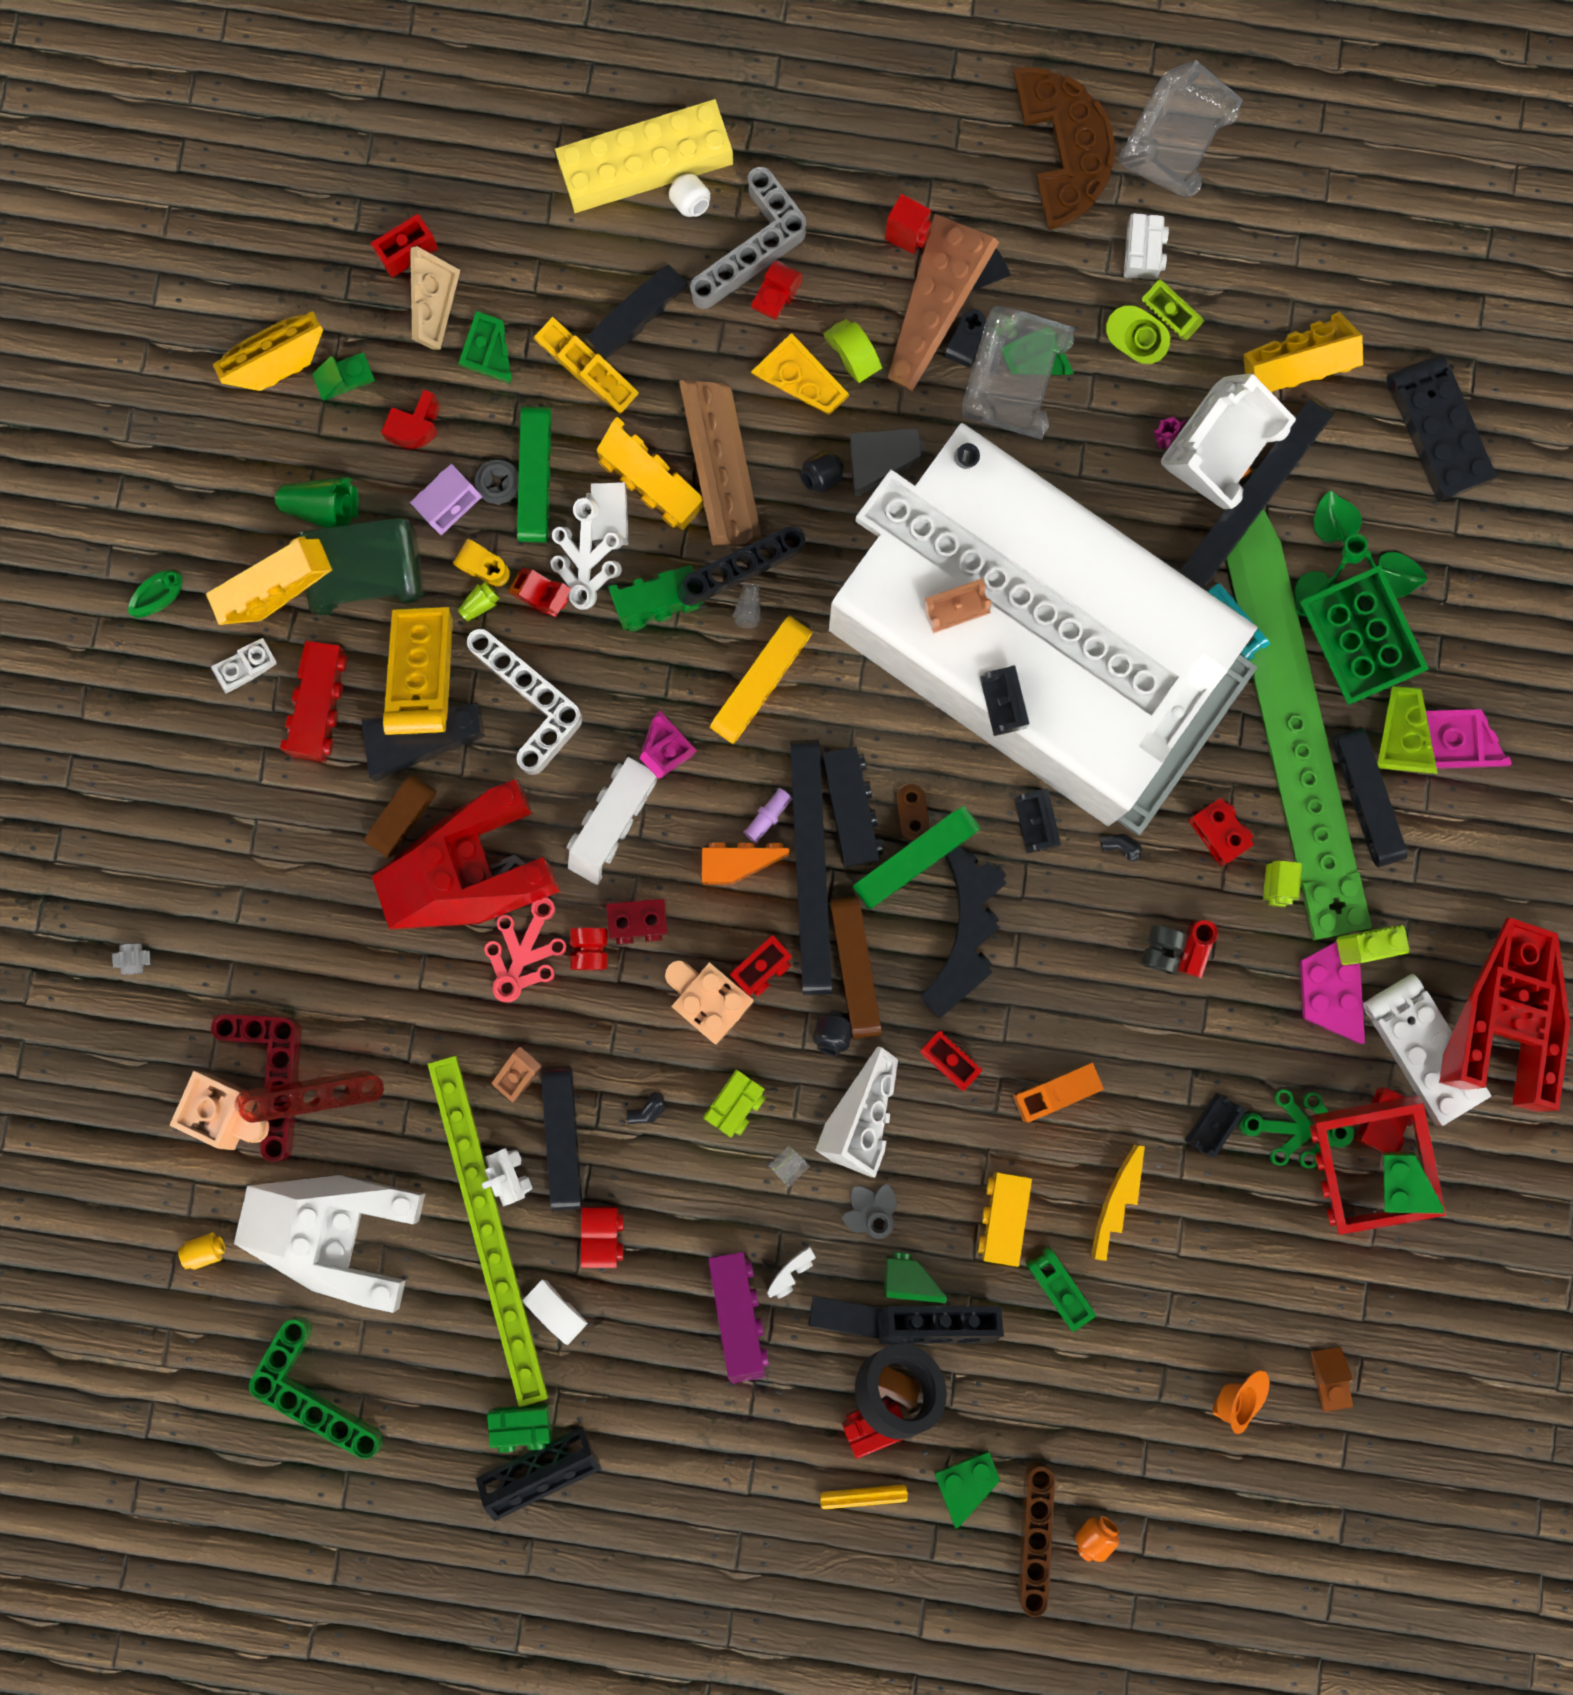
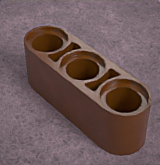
M411 775L403 783L369 830L364 842L387 859L392 857L429 807L437 791L415 775Z

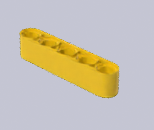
M789 615L710 725V729L734 744L806 645L813 631Z

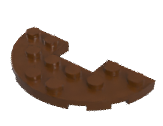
M1036 67L1017 68L1013 71V77L1024 126L1052 121L1062 169L1037 173L1036 176L1048 231L1076 220L1098 200L1106 187L1114 163V135L1104 108L1098 100L1095 101L1085 90L1086 87L1067 75L1065 78L1050 73L1049 69Z

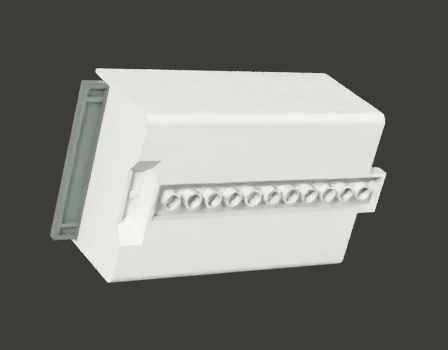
M964 423L958 426L916 486L890 469L856 516L855 521L878 538L840 589L831 605L829 631L1106 826L1109 827L1115 821H1118L1138 836L1142 834L1258 668L1240 655L1258 628L1255 624ZM965 443L974 444L980 452L979 462L970 469H962L954 461L955 451ZM964 450V455H963V459H962V461H963L964 463H965L966 456H967V453H968V451H966V450ZM983 578L986 586V597L991 601V613L933 634L923 607L925 598ZM1015 665L1030 724L1027 729L994 736L980 676H984L989 671Z

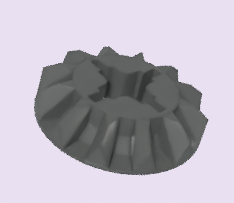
M491 460L483 464L477 471L475 488L487 503L499 506L502 503L510 502L518 494L519 474L510 463L503 460ZM491 474H494L499 480L505 479L502 482L503 492L497 487H490L493 485Z

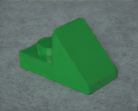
M364 352L339 362L335 360L334 356H331L312 374L323 401L375 381Z

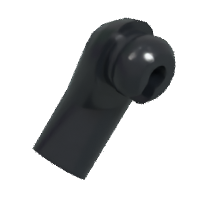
M1117 834L1100 837L1102 852L1120 849L1125 853L1129 861L1133 862L1141 858L1142 847L1140 843L1128 835Z

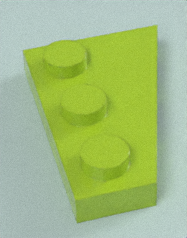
M1392 686L1377 763L1380 769L1438 774L1421 688Z

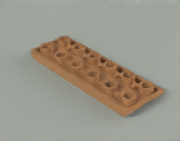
M681 380L679 383L712 546L751 545L761 540V530L731 386L721 382Z

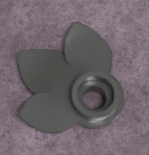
M888 1184L883 1185L876 1194L867 1188L854 1186L851 1193V1203L854 1210L842 1215L845 1225L853 1232H867L876 1239L887 1237L893 1230L892 1214L897 1207L894 1191ZM877 1218L884 1220V1226L881 1229H876L873 1226V1222Z

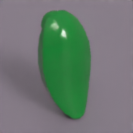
M165 570L145 580L133 594L128 604V613L134 618H141L166 608L176 599L181 591L183 584L181 574L175 570Z

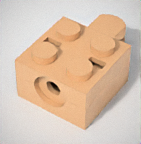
M675 961L666 969L665 978L667 983L681 994L671 1007L715 1045L723 1039L754 1002L751 997L710 962L700 974L684 961Z
M193 1071L170 1123V1126L215 1148L235 1150L239 1139L251 1143L261 1142L269 1131L268 1121L264 1117L252 1112L258 1098L257 1095L213 1074Z

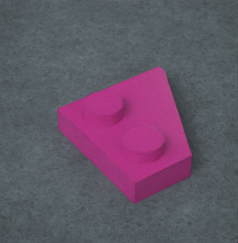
M659 711L651 721L639 758L660 779L690 759L697 750L667 717Z

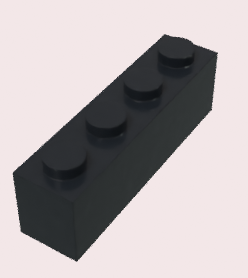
M857 747L823 753L822 758L844 869L877 863L879 855L883 854L881 838H875L873 827L878 826L875 809L869 810L867 799L872 798L869 781L864 782L862 771L867 770L864 754H858Z

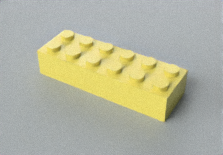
M716 99L555 148L558 164L574 213L671 184L678 176L685 174L697 176L733 165L732 147Z

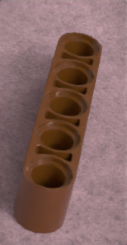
M859 896L830 900V908L853 1040L882 1035Z
M1042 1462L1031 1463L1026 1468L1024 1478L1018 1600L1023 1611L1031 1617H1039L1045 1613L1049 1597L1055 1479L1050 1468ZM1038 1471H1044L1047 1473L1046 1481L1039 1485L1032 1482L1033 1475ZM1038 1501L1044 1502L1045 1510L1039 1515L1031 1513L1033 1503ZM1034 1532H1041L1044 1535L1043 1541L1038 1545L1029 1543V1537ZM1040 1563L1042 1569L1037 1575H1029L1027 1573L1029 1565ZM1033 1593L1040 1595V1601L1035 1606H1029L1025 1603L1028 1595Z

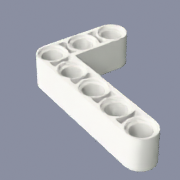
M484 629L474 630L467 637V645L472 654L547 716V719L517 754V763L525 773L529 775L539 774L582 724V714L571 700ZM484 638L489 641L487 648L484 650L475 649V643L479 639ZM507 656L510 658V664L506 668L500 669L496 667L497 660L500 657ZM522 675H531L532 681L528 686L521 687L518 685V679ZM550 692L554 694V699L550 704H540L539 700L543 693ZM565 711H574L576 713L574 721L571 723L561 721V716ZM548 732L557 734V740L552 745L543 744V737ZM528 754L538 755V762L533 767L524 765V759Z

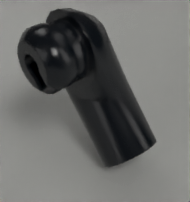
M653 1092L648 1096L649 1101L643 1109L627 1110L628 1124L654 1122L665 1109L664 1096L659 1092Z

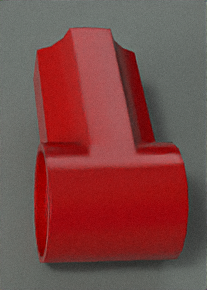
M1197 920L1189 924L1186 933L1189 937L1185 950L1180 957L1181 963L1178 971L1202 978L1212 944L1218 937L1216 925L1208 920ZM1200 925H1204L1208 929V937L1204 941H1200L1196 936V930Z

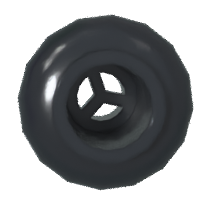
M820 451L803 462L800 473L802 482L807 489L823 493L841 482L843 463L837 455H833L829 451Z
M831 1010L830 1014H823L817 1019L813 1033V1042L817 1045V1050L827 1055L838 1056L840 1052H844L849 1048L852 1038L851 1022L846 1019L847 1015L845 1013Z

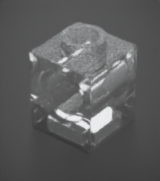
M788 1145L768 1167L790 1187L810 1165Z

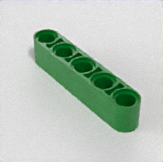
M521 407L517 519L518 542H548L551 407Z
M963 805L852 887L870 910L982 828L966 806Z

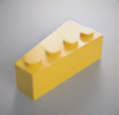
M304 536L291 540L288 546L206 593V596L219 625L258 622L267 618L332 571V568L319 539H306Z

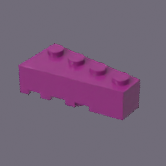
M743 1252L708 1258L728 1378L731 1384L766 1378L764 1366H769L767 1349L766 1347L761 1348L759 1336H764L761 1318H756L754 1307L759 1306L756 1288H750L749 1278L754 1277L751 1259L745 1260Z

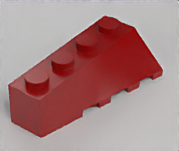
M305 641L297 673L298 680L302 681L300 686L295 687L292 694L295 711L291 716L287 715L285 727L288 728L289 736L288 740L282 739L280 749L293 758L326 762L327 755L332 754L334 741L333 738H330L332 727H336L338 722V710H335L337 699H341L343 692V683L340 682L341 672H345L348 662L347 654L339 645Z

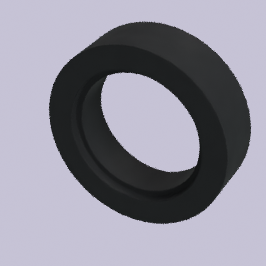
M893 1344L868 1357L861 1365L855 1382L856 1401L862 1416L875 1431L888 1438L907 1439L930 1429L938 1422L945 1409L947 1391L939 1366L929 1354L910 1344ZM887 1364H899L908 1368L920 1382L923 1392V1403L920 1412L914 1419L897 1417L886 1408L880 1397L879 1377Z

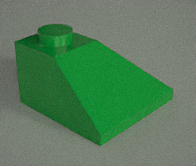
M894 1252L893 1257L887 1256L884 1294L887 1298L946 1303V1295L916 1259H911V1253Z

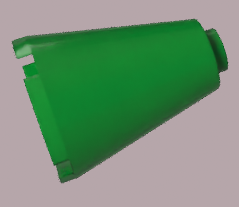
M341 476L284 484L275 494V504L280 512L338 534H347L353 528L352 525H349L351 518H357L359 497L357 487L351 486L350 481H353L352 478Z

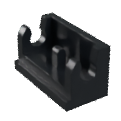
M1013 665L989 671L984 676H980L993 735L998 736L1027 729L1030 723L1016 666Z
M1049 789L1029 792L1015 797L1014 800L1026 854L1060 846L1061 843Z
M1215 1093L1184 1140L1208 1158L1214 1159L1246 1112V1109L1241 1105L1231 1102L1227 1096Z

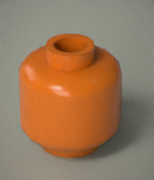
M1097 1516L1090 1517L1075 1535L1078 1553L1089 1562L1091 1560L1097 1562L1106 1561L1120 1543L1119 1529L1105 1516L1100 1518Z

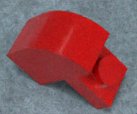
M775 260L764 276L765 280L751 304L752 309L775 321L778 319L785 304L790 305L803 279L801 272L778 260Z
M423 390L413 415L392 407L381 431L384 439L387 442L407 449H417L429 444L438 433L434 423L430 422L437 418L440 409L435 394Z
M521 568L508 593L527 605L547 615L556 617L559 611L566 606L571 588L563 583L550 581L532 569Z

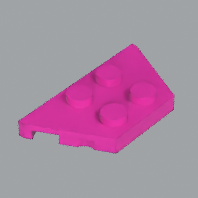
M1482 709L1426 711L1437 769L1511 766L1509 756L1506 757L1498 744L1499 739L1495 732L1489 728L1488 720Z
M1336 941L1299 961L1303 1019L1353 1040L1357 1044H1364L1360 963L1342 965Z

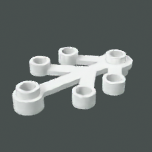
M592 498L578 499L573 506L575 517L581 521L580 549L571 540L572 533L569 528L557 527L552 532L553 541L561 545L578 567V578L569 569L570 560L565 555L554 556L551 560V568L559 573L571 588L569 599L576 608L581 610L591 608L597 600L596 591L610 578L618 577L622 571L619 562L607 561L603 564L602 571L590 580L591 569L611 550L619 549L623 544V537L620 533L609 532L604 536L603 542L592 551L593 519L599 513L598 504ZM588 504L591 506V514L586 512ZM561 530L564 532L565 535L563 540H561L559 537V532ZM612 536L616 538L615 546L610 542ZM559 559L563 561L562 569L558 566ZM610 565H613L615 568L613 575L609 572ZM583 590H585L587 593L586 600L582 598Z

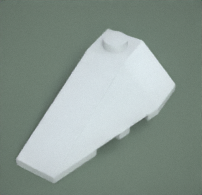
M882 1047L875 1049L825 1123L815 1151L834 1163L875 1178L886 1147V1141L882 1140L884 1123H889L890 1114L886 1113L888 1097L892 1096L894 1092L898 1064L896 1057Z

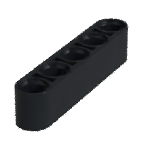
M795 526L786 527L688 574L677 589L679 600L685 605H696L792 559L805 544L806 537L804 532ZM784 538L792 540L795 547L788 546ZM760 550L768 551L771 559L763 557ZM736 561L743 562L747 570L739 569ZM712 573H718L722 577L723 582L715 581ZM691 584L696 586L699 594L691 593L688 590L687 585Z
M1359 726L1333 734L1334 750L1375 866L1380 868L1407 859V849L1365 729Z
M570 1065L542 1068L541 1083L552 1212L582 1209L572 1067Z

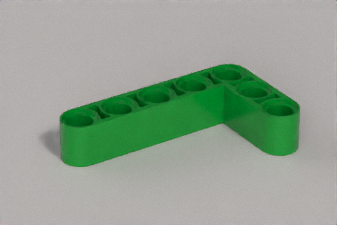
M301 1316L284 1322L249 1382L251 1395L361 1459L373 1457L382 1448L384 1442L383 1435L377 1428L287 1377L311 1336L312 1326L309 1320ZM292 1324H297L301 1328L302 1335L300 1339L291 1336L290 1326ZM277 1350L283 1351L286 1354L287 1361L285 1365L276 1362L275 1353ZM261 1377H267L271 1381L272 1387L270 1391H265L261 1388ZM290 1391L296 1395V1406H291L286 1402V1392ZM312 1406L319 1407L322 1410V1420L312 1418L310 1414ZM337 1421L347 1424L349 1430L347 1435H341L337 1432ZM363 1436L373 1439V1450H367L362 1446L361 1439Z

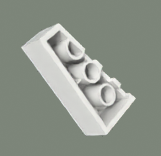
M629 757L623 765L618 763L611 775V778L614 779L609 788L606 786L602 788L596 800L599 802L598 806L594 811L589 810L582 821L583 830L579 835L575 833L567 845V849H569L568 869L596 885L599 884L603 877L601 875L602 865L604 862L611 863L619 846L618 839H625L633 823L632 816H638L657 782V777L649 768Z

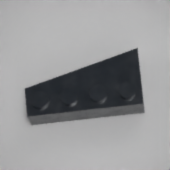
M477 704L449 707L445 732L386 735L383 727V717L362 720L369 777L375 782L384 779L390 774L401 772L412 765L428 761L439 754L449 750L452 751L485 737L482 712Z

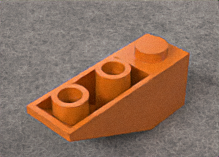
M709 843V848H702V884L733 885L789 856V848H783L782 843H767L766 848H755L754 843H737V848H726V843Z
M1092 1062L1012 1096L1022 1121L1028 1123L1104 1090Z

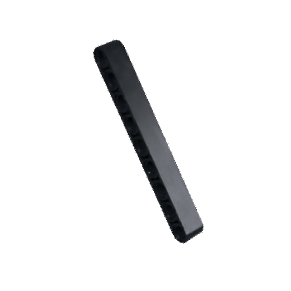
M1313 396L1310 397L1295 417L1296 420L1290 427L1288 436L1281 441H1277L1243 486L1241 502L1233 509L1225 510L1179 573L1202 589L1205 588L1335 413L1332 409Z
M819 739L790 741L802 989L803 996L832 994L820 747Z

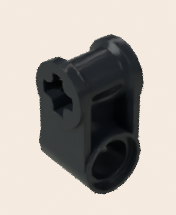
M971 309L962 315L956 332L953 334L945 352V359L971 368L986 325V318L981 311ZM975 322L977 326L973 330L969 329L968 326Z

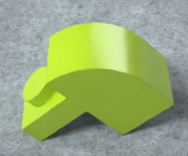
M845 319L834 324L832 328L823 333L826 342L839 353L846 371L858 383L882 369L873 345L856 322L851 323Z

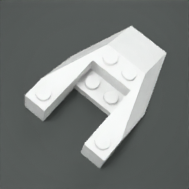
M343 1175L249 1185L246 1189L234 1244L311 1291L360 1306L394 1313L400 1308L406 1280L349 1268L361 1213L416 1224L420 1220L425 1193Z

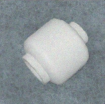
M685 174L678 176L672 182L669 199L683 216L696 217L707 210L710 201V191L696 175Z

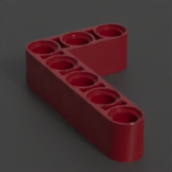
M219 1015L211 1023V1033L216 1039L222 1041L268 1043L262 1117L268 1121L269 1131L265 1139L260 1142V1153L267 1161L285 1160L290 1156L293 1149L301 1026L295 1019L284 1017ZM226 1020H230L233 1024V1030L228 1036L222 1032V1024ZM256 1021L262 1026V1032L258 1037H254L250 1030L252 1024ZM284 1023H288L291 1027V1034L286 1039H283L279 1033L280 1027ZM282 1052H285L289 1057V1063L284 1068H281L277 1063V1058ZM280 1081L284 1082L287 1086L286 1094L283 1097H279L275 1093V1086ZM278 1110L284 1114L285 1118L284 1123L280 1127L276 1126L273 1122V1115ZM274 1140H278L282 1144V1152L279 1156L272 1154L270 1149L271 1143Z

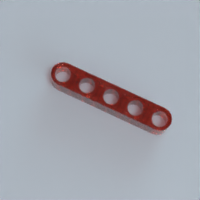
M363 1070L241 1092L236 1097L234 1107L244 1121L255 1123L373 1102L382 1096L384 1084L373 1072ZM367 1080H373V1088L368 1092H363V1084ZM345 1085L344 1093L339 1097H333L335 1087ZM316 1090V1096L311 1102L303 1101L307 1091ZM280 1095H286V1103L282 1107L275 1108L274 1100ZM248 1101H257V1107L253 1112L245 1113L243 1111L244 1105Z

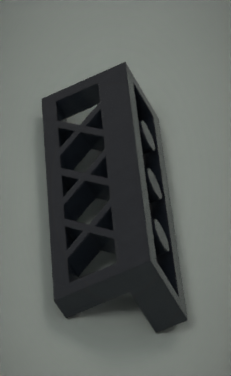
M582 1426L545 1444L544 1449L533 1450L475 1479L483 1508L496 1521L602 1468L599 1459L591 1449L587 1433ZM581 1439L582 1449L574 1453L566 1452L571 1443ZM550 1453L556 1455L552 1464L545 1467L539 1465L544 1456ZM523 1466L529 1468L525 1477L519 1480L513 1478L517 1469ZM496 1479L502 1481L498 1490L490 1494L487 1493L486 1484Z

